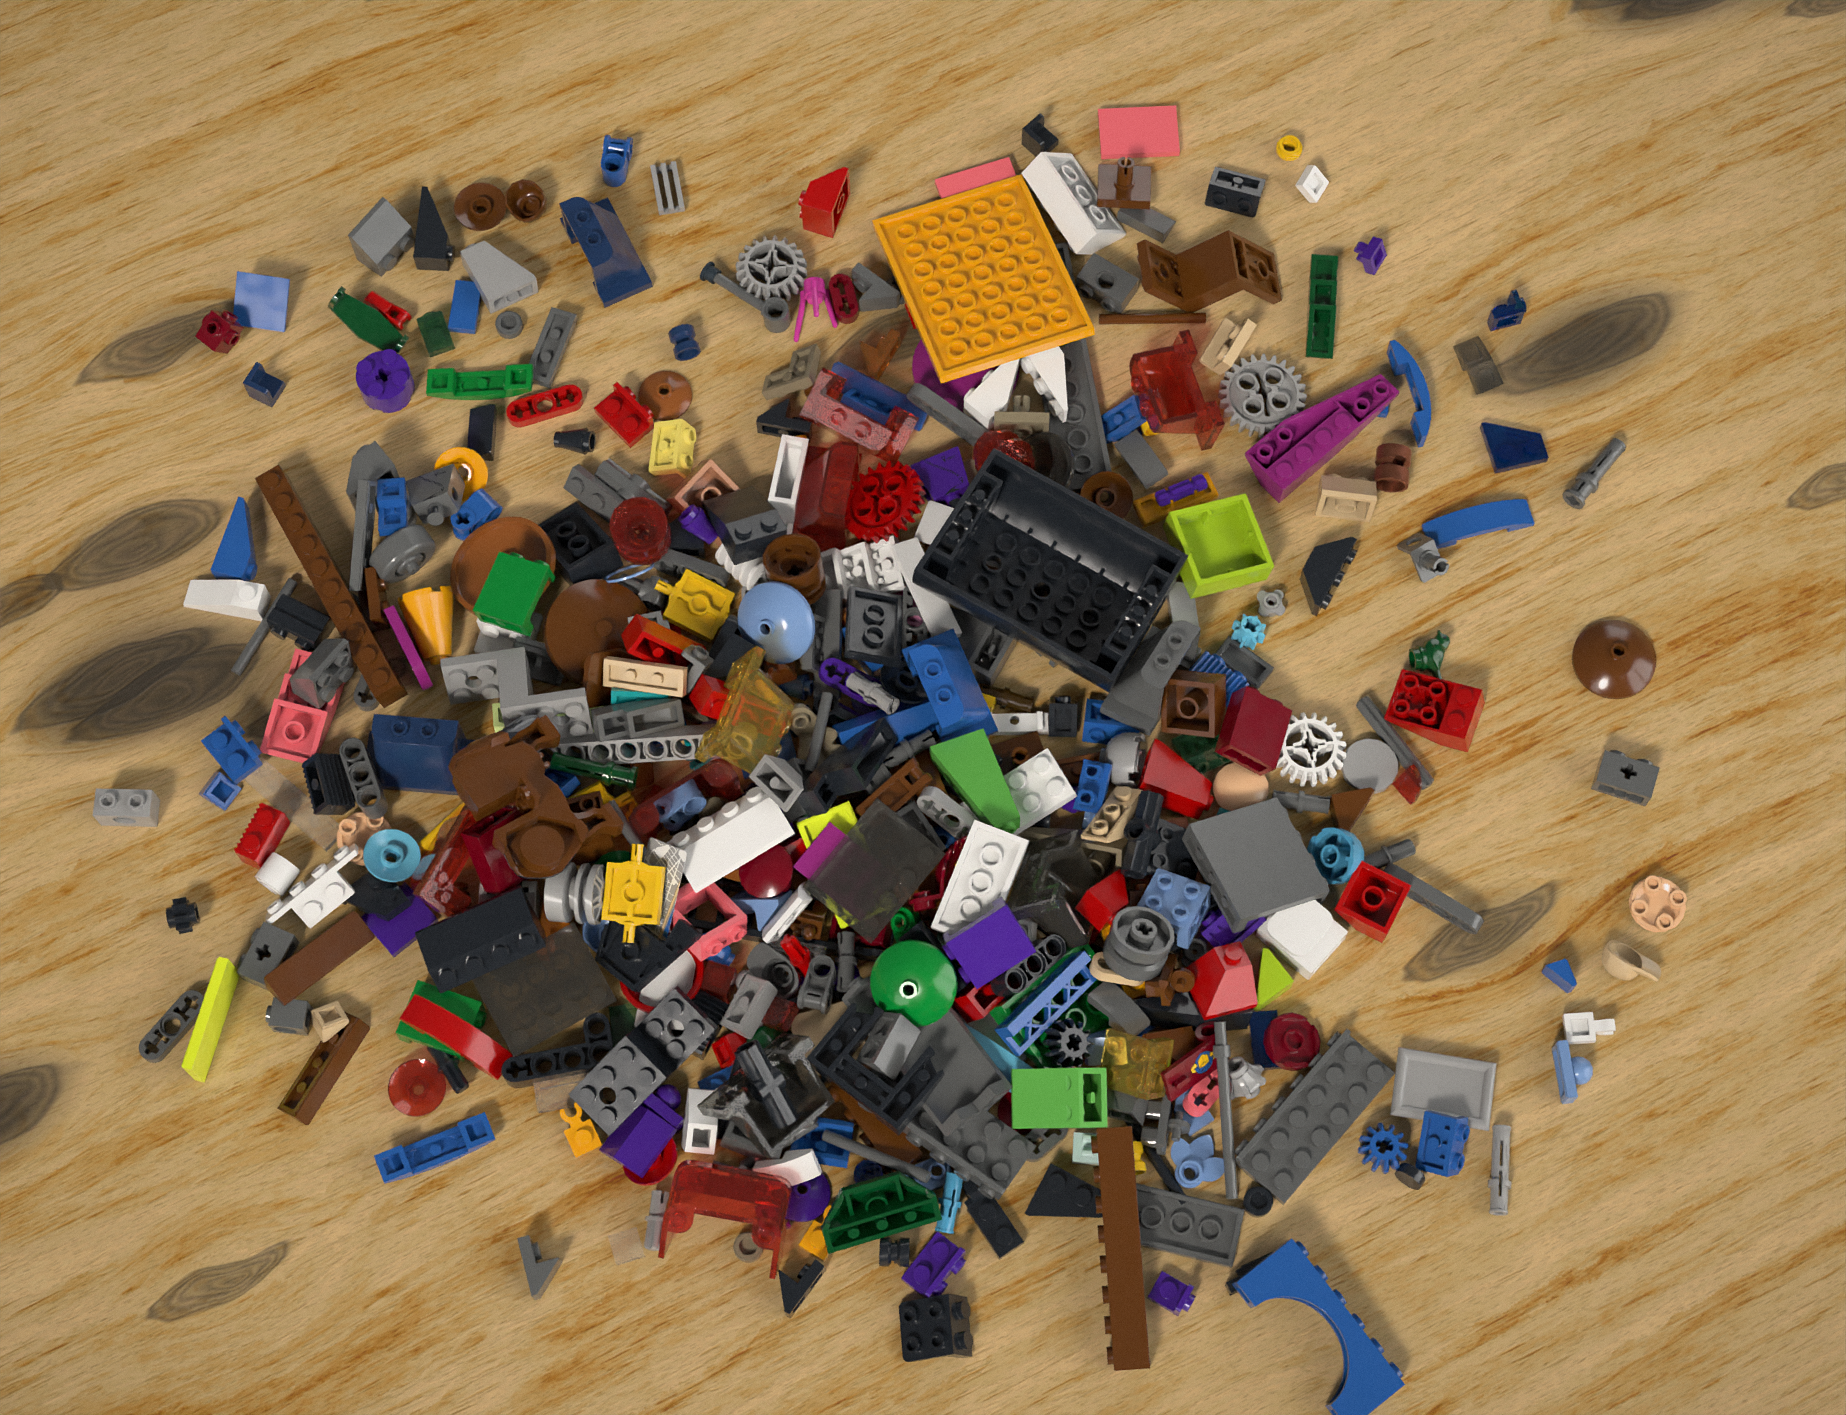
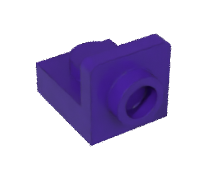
M1162 1271L1147 1299L1179 1316L1182 1309L1188 1312L1196 1297L1191 1294L1195 1286L1191 1284L1186 1285Z

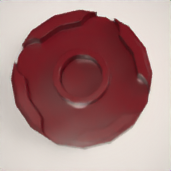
M1293 1012L1281 1014L1269 1022L1264 1031L1263 1043L1266 1053L1271 1061L1281 1069L1289 1071L1302 1070L1320 1052L1321 1041L1318 1030L1301 1014Z

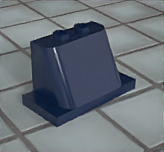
M573 197L559 203L562 218H560L561 224L571 244L579 242L591 266L594 278L593 286L604 308L653 287L652 281L608 197L596 203H592L582 197Z
M374 714L372 731H369L367 750L372 757L382 789L458 795L453 785V776L449 771L448 765L450 759L458 750L475 740L466 739L459 721ZM368 775L363 776L362 781L366 780Z

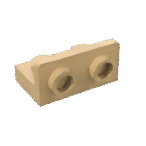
M1225 318L1199 361L1221 376L1232 367L1257 324L1247 319L1239 325Z

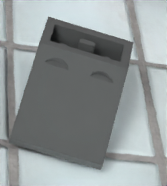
M950 607L962 631L958 640L977 683L980 684L981 682L993 686L1017 641L966 612ZM929 631L927 633V639L931 638Z

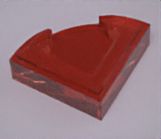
M1414 764L1410 765L1392 783L1410 805L1417 801L1422 789L1421 776Z

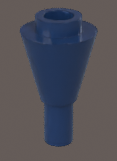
M809 674L797 675V679L779 686L773 682L775 689L779 692L806 701L808 696H812L814 682L809 678Z

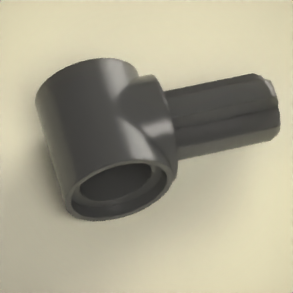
M624 573V574H622L619 578H622V577H625V576H629V575H627V574ZM651 576L646 578L645 581L633 577L617 582L639 596L644 605L655 612L663 610L669 597L654 589L658 580L660 579L672 585L669 581L658 576Z

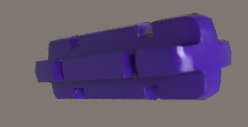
M1202 474L1191 477V481L1186 479L1169 486L1167 491L1165 489L1157 491L1155 493L1157 504L1163 507L1171 504V500L1175 502L1193 495L1195 490L1197 492L1205 490L1208 487L1205 477Z

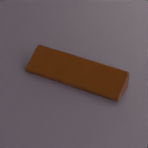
M352 911L264 977L266 989L285 1006L375 939V936L359 914Z
M347 1012L345 1014L349 1019V1023L324 1043L322 1040L320 1041L277 1108L305 1125L310 1124L370 1030V1027L365 1022Z

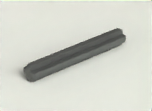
M1365 696L1360 699L1356 704L1357 709L1382 741L1395 752L1397 760L1419 788L1424 790L1432 785L1433 777L1389 721L1384 720V715L1371 698Z

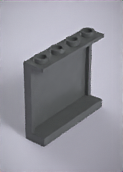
M1277 797L1191 823L1182 837L1204 881L1208 886H1211V893L1233 933L1243 931L1248 921L1316 900L1322 905L1330 891L1327 880L1321 876L1315 865L1314 857L1311 853H1308L1299 831L1292 825L1286 808L1281 805Z

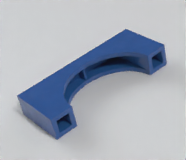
M1287 1240L1232 1285L1250 1308L1256 1307L1269 1299L1284 1298L1301 1302L1317 1311L1329 1323L1336 1334L1343 1356L1341 1383L1333 1398L1325 1406L1332 1415H1368L1405 1385L1400 1379L1403 1377V1374L1393 1362L1388 1363L1383 1357L1382 1353L1384 1350L1375 1338L1372 1337L1370 1339L1363 1331L1365 1325L1355 1313L1352 1315L1344 1306L1347 1302L1337 1289L1332 1291L1326 1283L1328 1277L1318 1265H1312L1307 1258L1309 1253L1300 1241Z

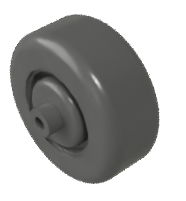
M417 524L409 525L384 539L372 552L369 565L376 569L379 578L384 579L388 584L396 583L417 573L433 556L436 550V543L423 526Z

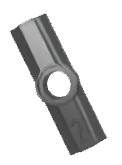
M610 458L606 461L604 460L599 465L594 476L658 525L668 518L672 505L652 491L649 484L637 474L631 475Z

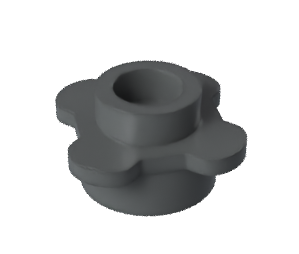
M1194 938L1188 950L1181 948L1183 952L1181 962L1184 966L1188 967L1206 954L1208 943L1205 938ZM1192 950H1196L1197 954H1192Z

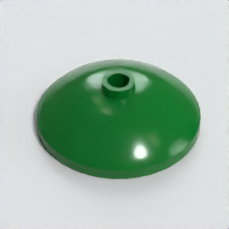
M905 940L891 945L877 958L872 968L870 987L878 1008H881L884 1012L900 1013L916 1027L927 1026L941 1019L953 1005L957 994V976L951 961L939 948L924 941ZM905 985H912L914 992H907Z

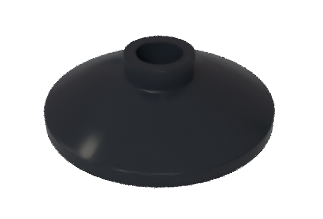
M901 657L899 668L883 665L880 671V682L887 693L898 698L899 701L908 704H917L928 699L919 676L912 677L904 657Z

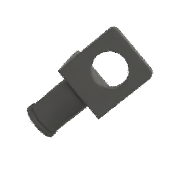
M1416 533L1397 544L1398 550L1411 556L1421 582L1425 583L1437 575L1441 576L1447 573L1449 564L1446 562L1448 561L1440 557L1434 539L1421 533ZM1420 541L1419 543H1417V544H1415V545L1408 546V545H1410V544L1413 543V542Z

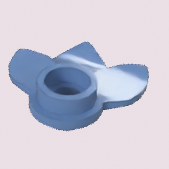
M1210 1135L1198 1137L1190 1145L1182 1138H1180L1179 1142L1174 1141L1170 1154L1176 1165L1175 1178L1182 1187L1195 1188L1202 1181L1213 1182L1224 1174L1223 1159L1213 1157L1214 1146ZM1186 1169L1192 1170L1194 1178H1186L1184 1171Z

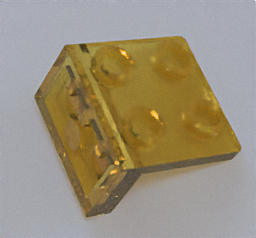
M1107 1029L1100 1068H1106L1107 1088L1144 1100L1165 1097L1166 1091L1161 1072L1170 1066L1174 1040L1166 1037L1146 1039L1117 1029Z

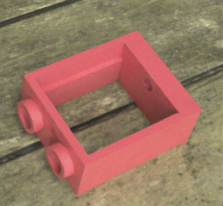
M690 883L679 888L670 930L672 931L678 919L685 920L691 924L683 915L708 900L726 917L728 921L701 936L689 948L700 961L717 955L724 947L733 942L740 941L747 934V915L715 883L695 893Z

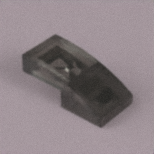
M1479 336L1453 346L1462 370H1467L1476 395L1504 384L1491 355Z

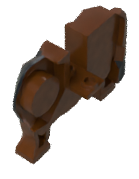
M533 714L518 717L503 730L477 739L458 750L452 756L448 765L449 771L453 776V785L460 799L470 809L476 822L515 801L518 811L523 816L495 830L492 845L504 855L514 873L518 877L526 879L551 878L562 873L582 846L590 843L599 834L607 833L615 837L621 835L624 822L609 802L601 808H592L586 812L573 813L559 786L544 775L545 769L550 766V762H543L544 754L537 751L544 748L553 749L558 747L561 736L546 715L541 718Z

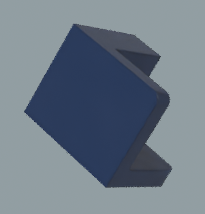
M258 362L255 363L243 381L249 397L270 407L274 406L286 387L284 381L266 373L263 365Z

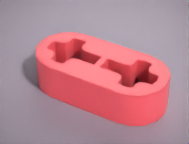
M1217 1069L1194 1085L1184 1096L1183 1108L1189 1115L1201 1117L1219 1098ZM1211 1080H1214L1216 1084L1209 1090L1207 1086ZM1200 1095L1204 1099L1197 1106L1194 1104V1101Z

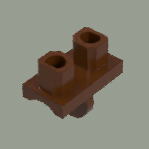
M1169 954L1161 973L1155 978L1145 981L1146 997H1161V1006L1171 1005L1175 991L1188 992L1195 984V976L1190 970L1186 968L1175 969L1178 960L1177 954Z

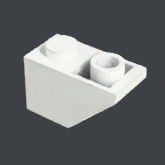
M688 1088L681 1146L685 1152L714 1155L718 1127V1091Z

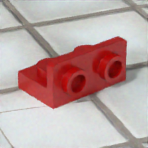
M616 382L613 384L614 391L595 406L594 411L631 448L654 429L652 418L654 414L647 405H640L635 400L636 396L628 386L622 387Z

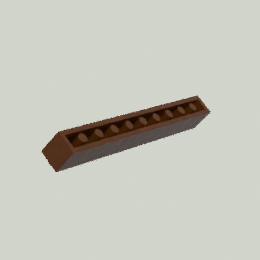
M278 464L256 477V482L342 638L349 642L351 655L374 698L383 708H386L408 695L354 594L349 590V585L288 475Z

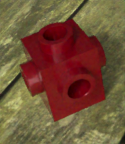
M211 310L203 318L202 326L195 337L214 352L228 354L231 348L240 340V334L244 327L237 322L238 317L230 311Z

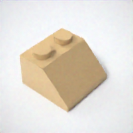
M1337 474L1321 475L1318 485L1315 516L1370 523L1377 502L1376 482L1369 481L1363 477L1349 479L1342 478Z

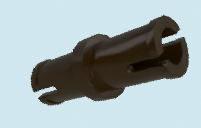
M980 682L981 692L996 697L995 704L1000 705V709L1005 710L1008 707L1026 713L1031 712L1034 696L1010 691L1011 688L1008 687L1001 689Z

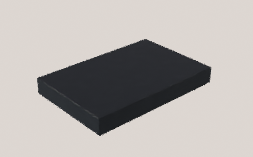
M849 586L846 603L845 658L899 668L902 657L903 596Z

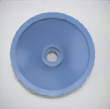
M776 581L761 583L750 589L739 605L737 619L741 637L761 649L764 661L774 664L790 663L803 656L810 648L815 635L814 615L804 596L792 586ZM765 624L769 626L770 632L766 629Z

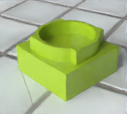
M1246 493L1171 511L1163 524L1169 545L1189 555L1180 575L1190 599L1267 580L1274 568L1273 561Z

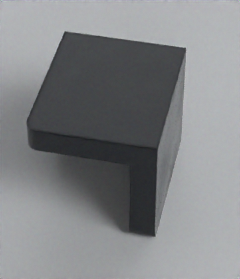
M1041 113L1022 128L1021 144L1035 157L1040 152H1051L1058 145L1059 139L1044 127V116Z

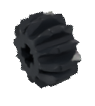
M1067 1018L1063 1022L1061 1020L1052 1023L1053 1028H1048L1044 1031L1049 1039L1042 1042L1043 1045L1049 1048L1044 1055L1047 1057L1053 1056L1052 1064L1055 1066L1061 1064L1062 1068L1078 1067L1083 1064L1082 1059H1088L1091 1056L1086 1048L1092 1047L1094 1044L1087 1041V1037L1091 1032L1088 1030L1082 1031L1084 1023H1074L1073 1019Z

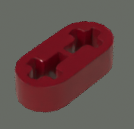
M836 274L829 281V293L834 313L840 323L851 324L859 316L853 282L846 274ZM838 283H842L845 294H840V290L837 288ZM847 302L851 314H845L843 303Z

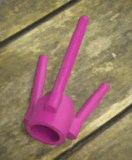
M810 277L804 281V290L800 291V304L795 326L794 342L799 341L806 301L813 305L814 317H818L819 304L824 300L832 326L834 328L838 326L830 301L829 290L825 289V281L820 277Z

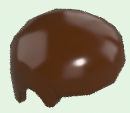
M521 179L512 183L506 190L505 206L518 221L524 223L534 222L546 211V195L535 182Z

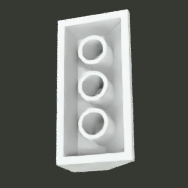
M1040 152L1022 172L1027 181V186L1037 195L1041 207L1049 213L1054 221L1055 228L1063 234L1068 241V247L1074 253L1093 254L1126 235V232L1108 207H1097V190L1071 153Z
M754 787L738 800L725 804L715 814L702 818L690 829L677 833L667 844L686 851L687 856L683 873L695 893L792 836L795 832L779 806L760 787Z

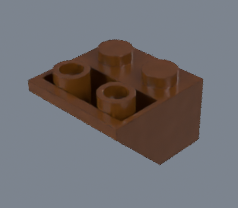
M600 790L567 799L569 808L573 813L586 812L592 808H601L604 805ZM607 833L599 834L590 843L582 846L571 862L578 866L596 861L608 852L616 851L614 837Z

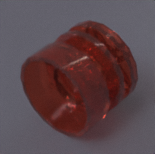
M633 497L623 501L614 509L610 518V532L618 553L626 561L635 565H650L659 561L667 554L671 545L672 532L663 508L656 501L646 497ZM642 531H646L647 535H643L642 539H638L637 535H641Z

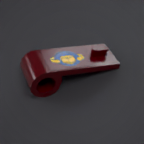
M1209 1021L1199 1025L1195 1030L1198 1046L1161 1072L1169 1101L1172 1102L1217 1069V1060L1213 1058V1045H1215L1214 1022L1216 1021Z

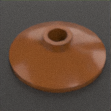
M672 371L656 372L647 377L641 384L638 393L639 404L647 405L653 412L654 416L652 418L655 420H674L682 416L690 407L692 390L688 381L680 374ZM661 390H669V392L665 395L660 394Z

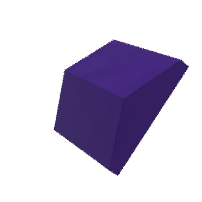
M639 1106L606 1139L599 1151L643 1178L677 1130L649 1109Z

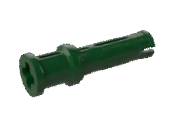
M554 752L550 764L551 770L601 780L605 786L617 785L627 788L630 792H633L639 772V768L636 766L627 768L616 765L614 761L604 764Z

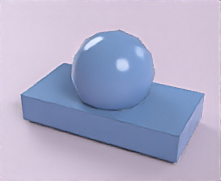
M1568 1040L1557 1041L1552 1047V1055L1559 1095L1562 1104L1573 1103L1578 1097L1576 1085L1586 1084L1591 1080L1593 1067L1590 1061L1584 1057L1576 1056L1571 1058Z

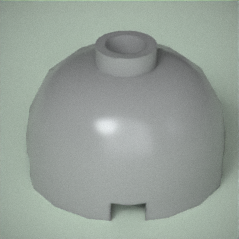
M1131 732L1115 735L1108 742L1107 748L1101 749L1099 762L1113 765L1110 781L1115 785L1137 789L1138 785L1135 783V780L1140 779L1146 750L1140 749V741L1146 742L1144 734Z

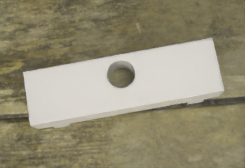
M1043 711L992 714L990 712L998 728V732L992 735H1025L1037 731L1038 735H1048V713H1043ZM1012 719H1016L1019 721V723L1013 725L1010 723V721Z

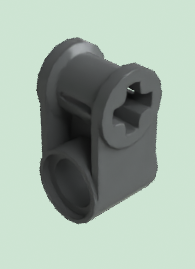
M819 955L811 960L804 983L799 990L798 1008L808 1007L820 1010L821 1014L825 1015L829 1012L837 984V971L834 961L829 956ZM823 969L830 970L827 975H817Z

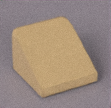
M338 1000L311 1010L312 1024L323 1043L332 1038L349 1023V1019Z

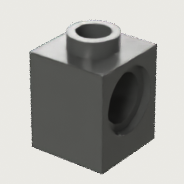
M273 997L272 1006L269 1005L266 1010V1022L273 1032L308 1036L313 1007L308 1001L295 999L284 1006L278 999Z

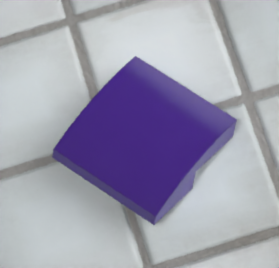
M406 882L399 887L412 904L409 908L389 922L378 918L375 914L365 913L361 916L371 932L393 958L417 940L415 936L416 931L439 922L436 916Z

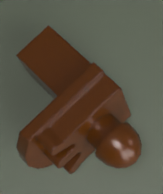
M815 900L812 911L804 909L790 925V928L794 930L793 935H801L805 940H812L813 938L820 940L827 918L829 903Z

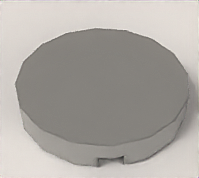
M1377 739L1356 741L1348 747L1346 758L1342 760L1343 767L1341 771L1344 780L1356 790L1371 787L1375 790L1374 794L1384 792L1393 783L1398 773V761L1395 752L1387 744Z

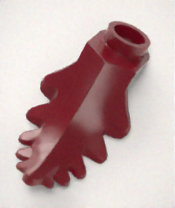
M963 836L961 839L956 840L955 843L950 845L948 851L941 855L940 863L935 869L936 895H931L930 890L913 894L914 899L909 900V905H913L914 912L937 907L935 901L943 898L953 874L954 866L968 836Z

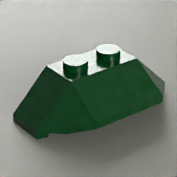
M896 1171L841 1188L821 1229L828 1254L937 1222L942 1220L935 1192Z

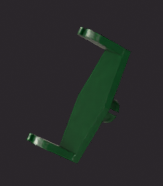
M341 286L330 300L328 308L357 338L382 351L392 349L399 354L410 337L406 334L402 336L378 310L346 294V289Z

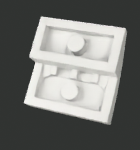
M808 881L803 882L764 927L762 939L766 943L778 941L812 901L813 898L810 895L815 888Z

